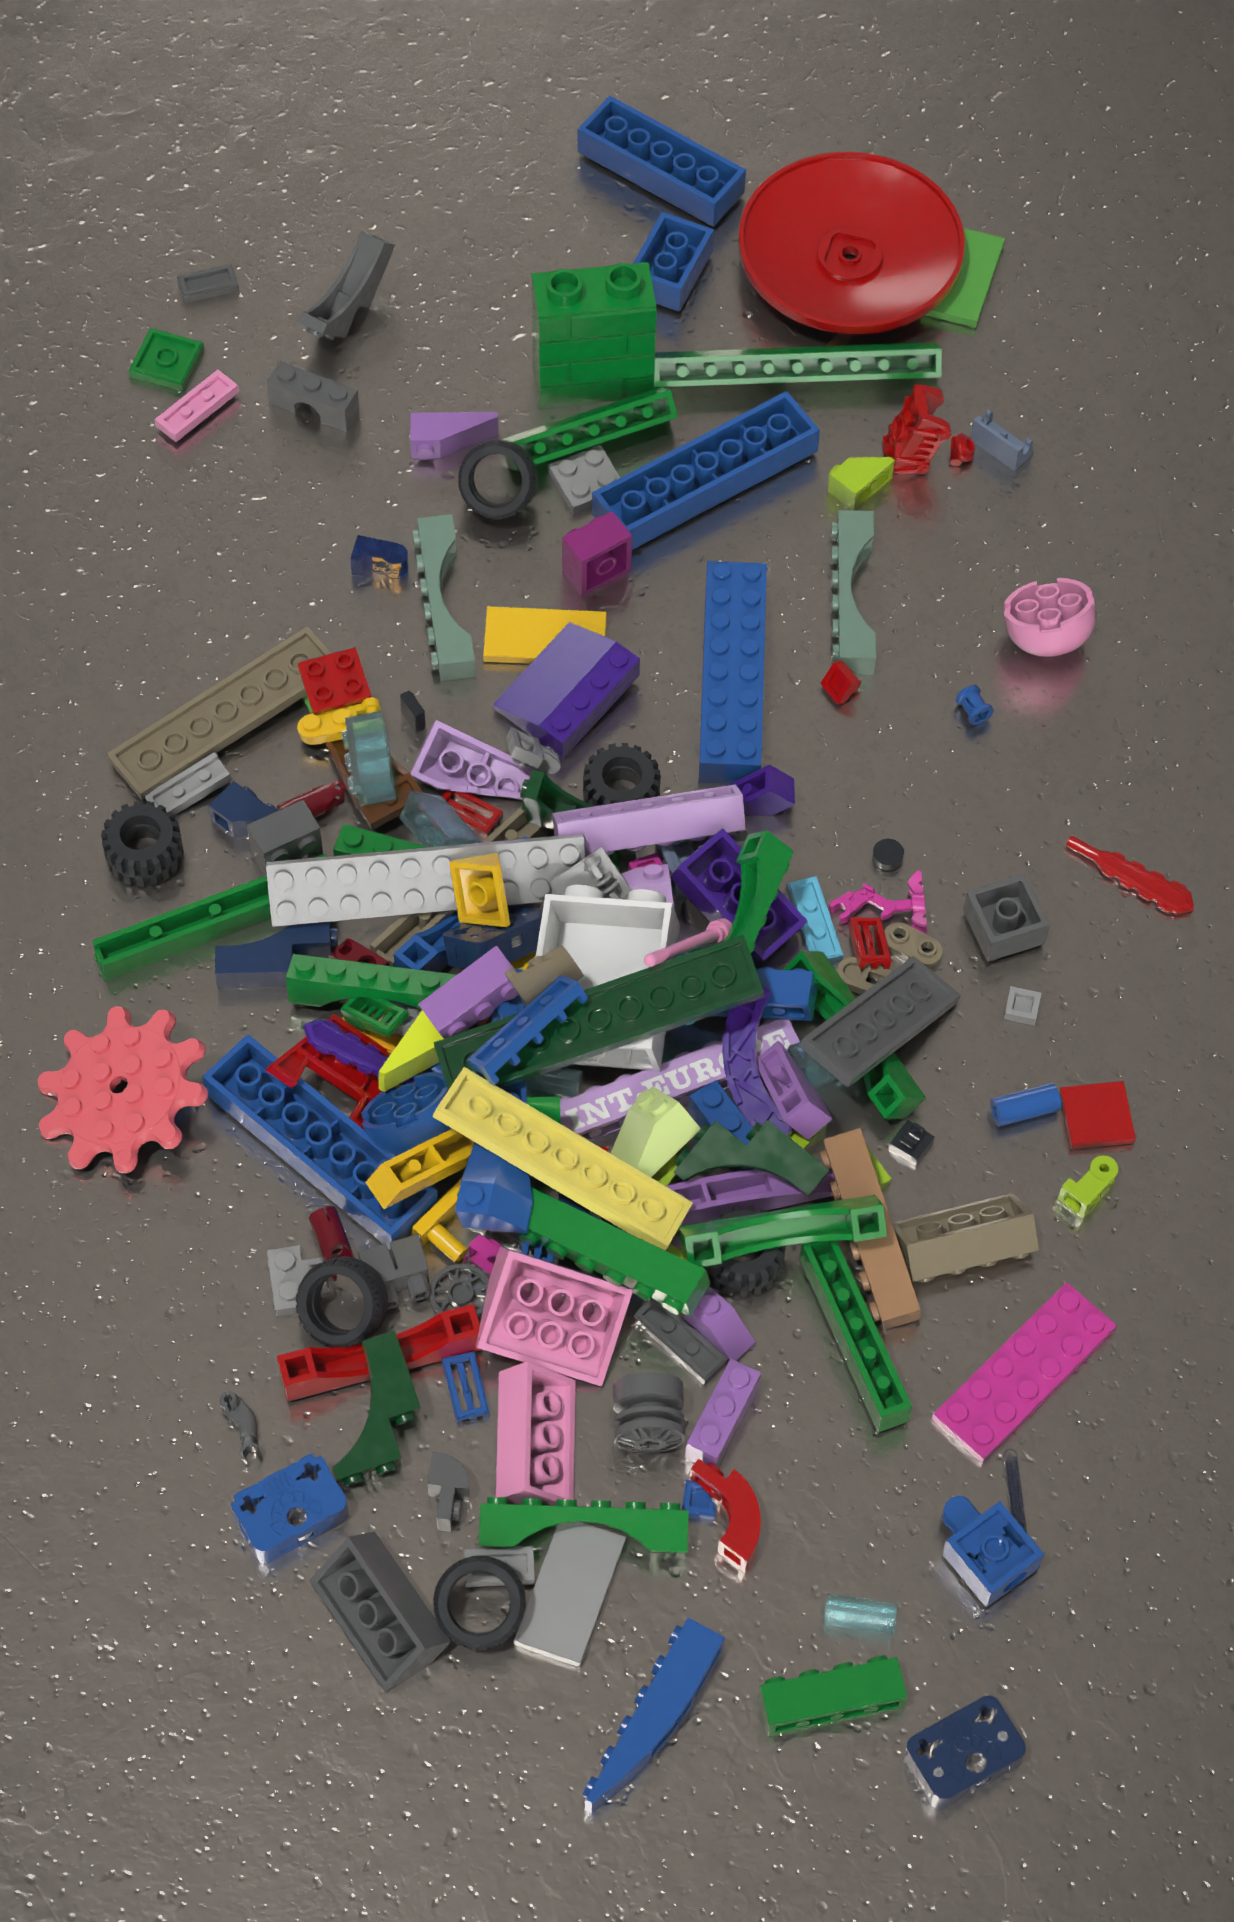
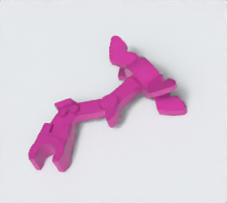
M916 871L907 882L910 888L908 894L911 896V899L887 900L877 894L873 887L863 883V889L854 893L849 891L831 901L829 912L832 914L838 909L844 910L845 912L839 916V922L842 925L849 922L850 917L859 912L866 903H870L883 910L881 913L882 920L890 918L894 913L912 911L913 917L911 921L913 924L911 927L927 934L925 899L921 884L923 882L922 872Z

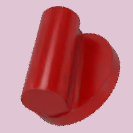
M963 433L953 436L950 446V464L952 466H959L963 461H971L975 452L973 440Z

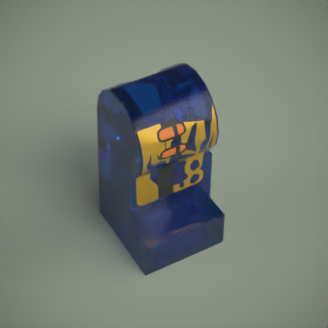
M357 535L350 558L353 575L363 576L365 570L385 573L391 578H400L407 574L409 562L406 547L395 542Z

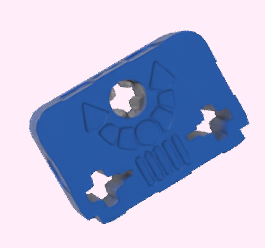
M309 1454L290 1466L265 1477L262 1481L247 1489L237 1492L233 1496L234 1502L231 1503L233 1516L255 1557L263 1563L276 1560L342 1524L348 1517L347 1500L342 1489L336 1483L323 1457L318 1456L315 1458L313 1454ZM312 1474L314 1478L318 1479L312 1481V1479L307 1476ZM252 1507V1509L256 1512L251 1514L250 1511L246 1509ZM299 1519L300 1521L303 1520L304 1523L297 1526L292 1521Z

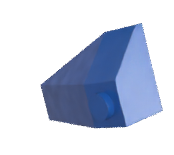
M475 1142L461 1180L455 1208L464 1228L528 1234L534 1206L530 1174Z

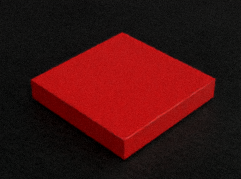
M1124 1081L1060 1087L1059 1095L1070 1150L1132 1144L1135 1142L1136 1137Z

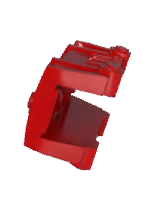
M915 384L911 395L905 397L899 415H896L892 424L888 425L889 431L886 436L882 437L884 456L895 460L893 473H928L931 468L930 461L943 441L949 440L952 432L949 422L933 416L936 408L940 407L944 402L941 389Z

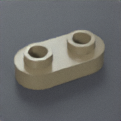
M892 923L887 926L884 933L890 954L905 962L914 956L930 970L940 964L943 949L939 941L904 923ZM895 934H900V935H903L904 937H903V938H896L894 935H895ZM929 948L932 952L926 953L922 949Z

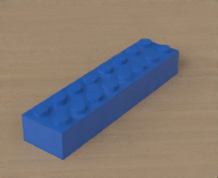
M785 391L592 492V515L594 517L603 516L613 511L631 533L633 550L818 451L820 429L792 396Z
M707 561L699 783L731 784L761 769L767 563Z
M249 1034L202 1076L203 1084L208 1090V1097L381 1243H387L388 1249H390V1242L409 1237L412 1234V1227L438 1202L437 1190L430 1185L383 1209L365 1182L382 1163L396 1156L380 1149L360 1126L301 1077L297 1084L290 1088L265 1071L278 1058Z

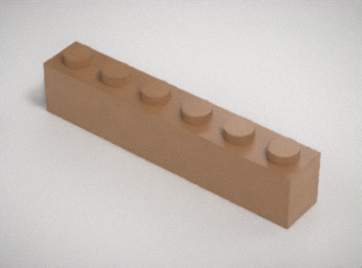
M861 1128L823 1139L825 1150L820 1152L823 1165L832 1170L835 1179L829 1182L834 1200L876 1195L883 1203L887 1237L849 1242L854 1261L860 1259L864 1271L858 1272L864 1291L871 1290L874 1301L868 1304L874 1322L881 1321L883 1330H887L922 1319L918 1300Z

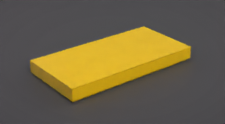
M487 606L483 662L531 664L569 622L605 636L606 612Z

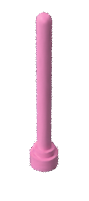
M724 918L712 921L708 924L706 931L647 954L644 957V963L648 967H653L706 944L723 942L731 929L732 923Z

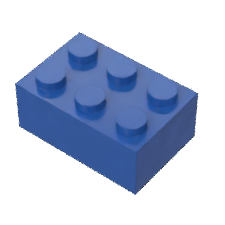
M661 212L633 262H649L656 304L680 312L713 252L714 229Z

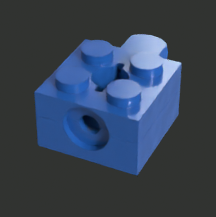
M955 1496L946 1502L942 1513V1521L953 1535L946 1540L943 1556L986 1608L1040 1568L1044 1553L1001 1501L982 1514L965 1496Z

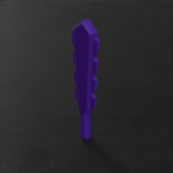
M320 1018L303 1026L308 1043L313 1045L315 1050L325 1055L332 1054L336 1056L338 1061L346 1065L353 1064L357 1066L359 1071L367 1075L372 1073L379 1080V1070L389 1056L385 1057L380 1054L378 1048L371 1044H363L359 1037L350 1032L345 1033L341 1031L340 1027L330 1020L324 1021ZM414 1076L398 1085H406L415 1082Z

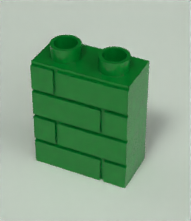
M649 262L619 263L611 266L559 269L556 271L532 273L533 369L540 408L619 401L622 398H628L654 389L657 310Z

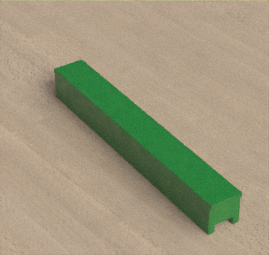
M322 854V855H319V856L314 857V858L327 857V856H326V854ZM267 875L92 940L95 952L93 955L104 981L270 920L271 911Z

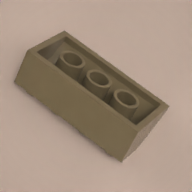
M1014 1193L892 1223L910 1279L913 1282H929L935 1276L946 1273L960 1274L965 1272L966 1268L978 1265L983 1267L992 1266L998 1260L1006 1258H1024L1030 1252L1039 1250L1034 1214Z

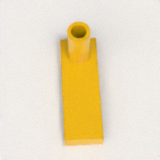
M462 1178L412 1227V1236L419 1234L422 1246L429 1240L455 1264L463 1259L469 1249L443 1226L456 1214L457 1193L459 1192Z

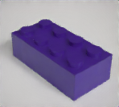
M723 828L682 862L670 878L710 922L724 918L733 924L741 892V864L736 860L742 848ZM779 889L777 897L771 903L767 912V920L757 935L755 948L751 953L756 969L797 934L808 922Z

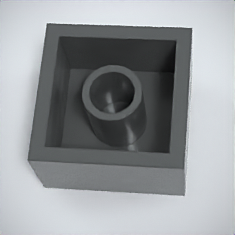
M304 800L247 825L251 856L262 876L267 875L266 862L307 859L323 854L320 827Z
M1025 873L967 891L963 912L987 962L1046 943L1050 924Z

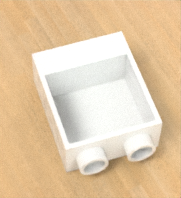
M571 885L566 888L565 895L545 894L536 957L543 956L550 950L563 945L584 975L578 982L582 989L585 990L649 968L644 963V957L647 954L679 942L680 924L673 904L666 903V897L659 892L637 889L628 893L627 900L603 898V892L597 888L587 885ZM666 1031L573 1064L660 1071Z

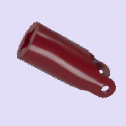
M337 780L327 785L310 789L278 804L276 808L279 811L304 800L313 817L316 818L344 801L346 786L342 781ZM339 785L341 789H336L335 786Z
M327 1206L325 1210L323 1207L311 1213L308 1217L324 1261L336 1257L355 1258L337 1209L333 1206ZM336 1274L331 1275L333 1281L337 1280Z

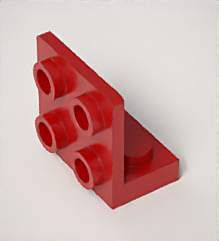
M356 647L298 663V669L313 714L323 713L352 704H361L365 699L372 698Z

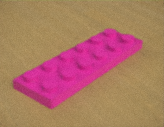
M1066 1282L933 1413L932 1419L983 1464L1115 1331L1117 1325Z

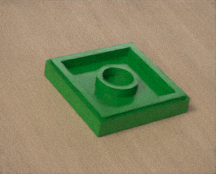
M150 328L128 370L129 376L183 391L204 350V343Z

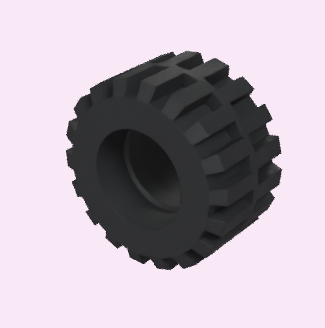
M614 743L609 744V749L607 750L603 747L598 749L597 756L592 754L588 759V764H585L583 775L584 802L593 806L660 796L661 773L658 770L656 759L651 760V754L648 751L642 753L641 747L637 745L633 748L628 747L629 743H622V746L616 747ZM616 780H627L634 783L636 787L627 791H618L607 785Z
M135 801L133 806L129 807L128 804L121 806L122 810L120 812L117 810L111 813L112 820L106 819L104 823L105 830H102L101 833L104 855L110 872L113 871L114 876L118 880L124 878L125 884L132 885L133 882H136L137 887H144L145 883H151V886L158 884L157 880L159 879L163 881L169 879V872L175 873L178 869L177 863H181L183 858L180 828L172 812L167 813L166 807L162 805L155 807L154 802L147 801L146 805H141V801ZM140 838H151L157 841L152 847L144 850H134L128 847L133 841Z
M734 1206L732 1212L729 1213L725 1209L720 1212L719 1219L714 1216L711 1221L759 1213L754 1212L753 1206H747V1210H741L740 1206ZM761 1209L759 1213H765L766 1211ZM786 1246L760 1250L762 1254L752 1261L742 1262L731 1258L722 1261V1264L705 1266L704 1269H706L709 1280H714V1287L719 1291L724 1287L726 1288V1294L733 1296L734 1292L740 1293V1298H747L748 1292H752L754 1296L761 1294L762 1287L765 1290H769L773 1286V1280L778 1281L781 1270H783Z

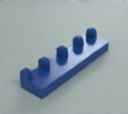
M560 975L467 1059L473 1070L483 1074L487 1081L494 1086L499 1082L495 1074L499 1068L507 1061L516 1066L520 1062L516 1053L531 1039L539 1045L544 1041L540 1031L554 1018L563 1023L567 1019L563 1010L575 999L584 1004L588 1000V996L578 981Z

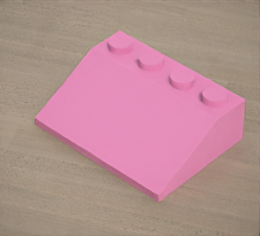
M500 1246L489 1278L476 1347L518 1361H528L548 1370L602 1386L633 1291L623 1285L617 1287L607 1280Z

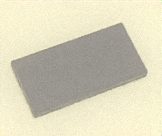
M583 1522L558 1524L514 1639V1645L580 1667L623 1551L626 1537Z

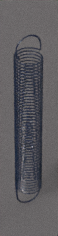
M1016 1453V1457H1007L1010 1459L1015 1458V1460H1008L1014 1463L1006 1461V1463L1010 1464H1006L1005 1468H1009L1006 1470L1008 1493H1010L1009 1499L1019 1500L1010 1501L1012 1503L1010 1504L1011 1515L1021 1518L1016 1520L1022 1521L1017 1522L1021 1523L1020 1525L1024 1529L1026 1522L1024 1520V1506H1021L1023 1498L1021 1497L1022 1491L1020 1489L1021 1483Z

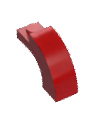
M698 1459L690 1468L689 1480L701 1485L709 1496L722 1506L729 1520V1527L719 1540L718 1553L745 1573L756 1555L761 1530V1513L756 1495L745 1478L735 1469L725 1479L723 1472L712 1463L705 1464Z

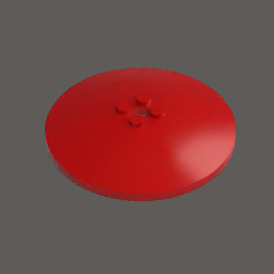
M832 152L795 161L768 177L754 191L745 206L740 221L738 245L743 269L752 286L762 298L782 314L820 330L847 334H867L891 330L909 324L940 304L949 294L960 274L964 257L965 237L960 216L950 198L936 183L920 171L907 164L880 155L861 152ZM853 254L856 256V258L847 259L844 257V255Z

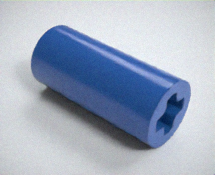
M1052 1082L992 1098L990 1100V1108L996 1125L1000 1127L1060 1111L1061 1099L1056 1085Z

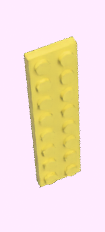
M465 1067L432 1116L627 1233L665 1251L693 1204L690 1200L496 1085H491L486 1079Z

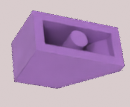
M710 1286L707 1288L692 1316L684 1315V1319L728 1358V1363L730 1359L739 1361L756 1343L734 1308Z

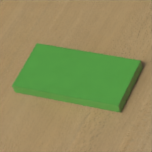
M963 228L965 237L964 257L957 281L943 301L925 315L976 328L1004 247L1005 238Z

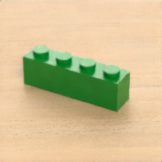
M886 1655L872 1657L867 1660V1663L855 1666L852 1662L841 1663L834 1666L833 1670L821 1673L817 1669H811L800 1673L799 1677L786 1680L783 1676L772 1677L760 1685L758 1693L768 1736L905 1708L908 1698L898 1658L888 1659Z

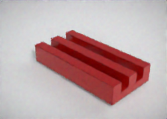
M446 790L434 807L435 813L485 839L490 835L491 830L496 828L498 820L501 821L503 818L502 810L465 792ZM452 796V797H454V798H456V799H458V800L464 802V803L467 804V805H462V804H460V803H458V802H456V801L450 799V797ZM473 808L491 816V818L489 819L475 812Z
M850 917L848 927L858 967L865 968L866 964H870L871 969H877L878 964H882L883 969H890L892 960L881 918ZM859 925L861 926V930H862V934H863V938H864V942H865V946H866V950H867V954H868V955H866V951H865V947H864V943H863V939H862V935H861V931H860ZM869 926H873L880 955H876Z

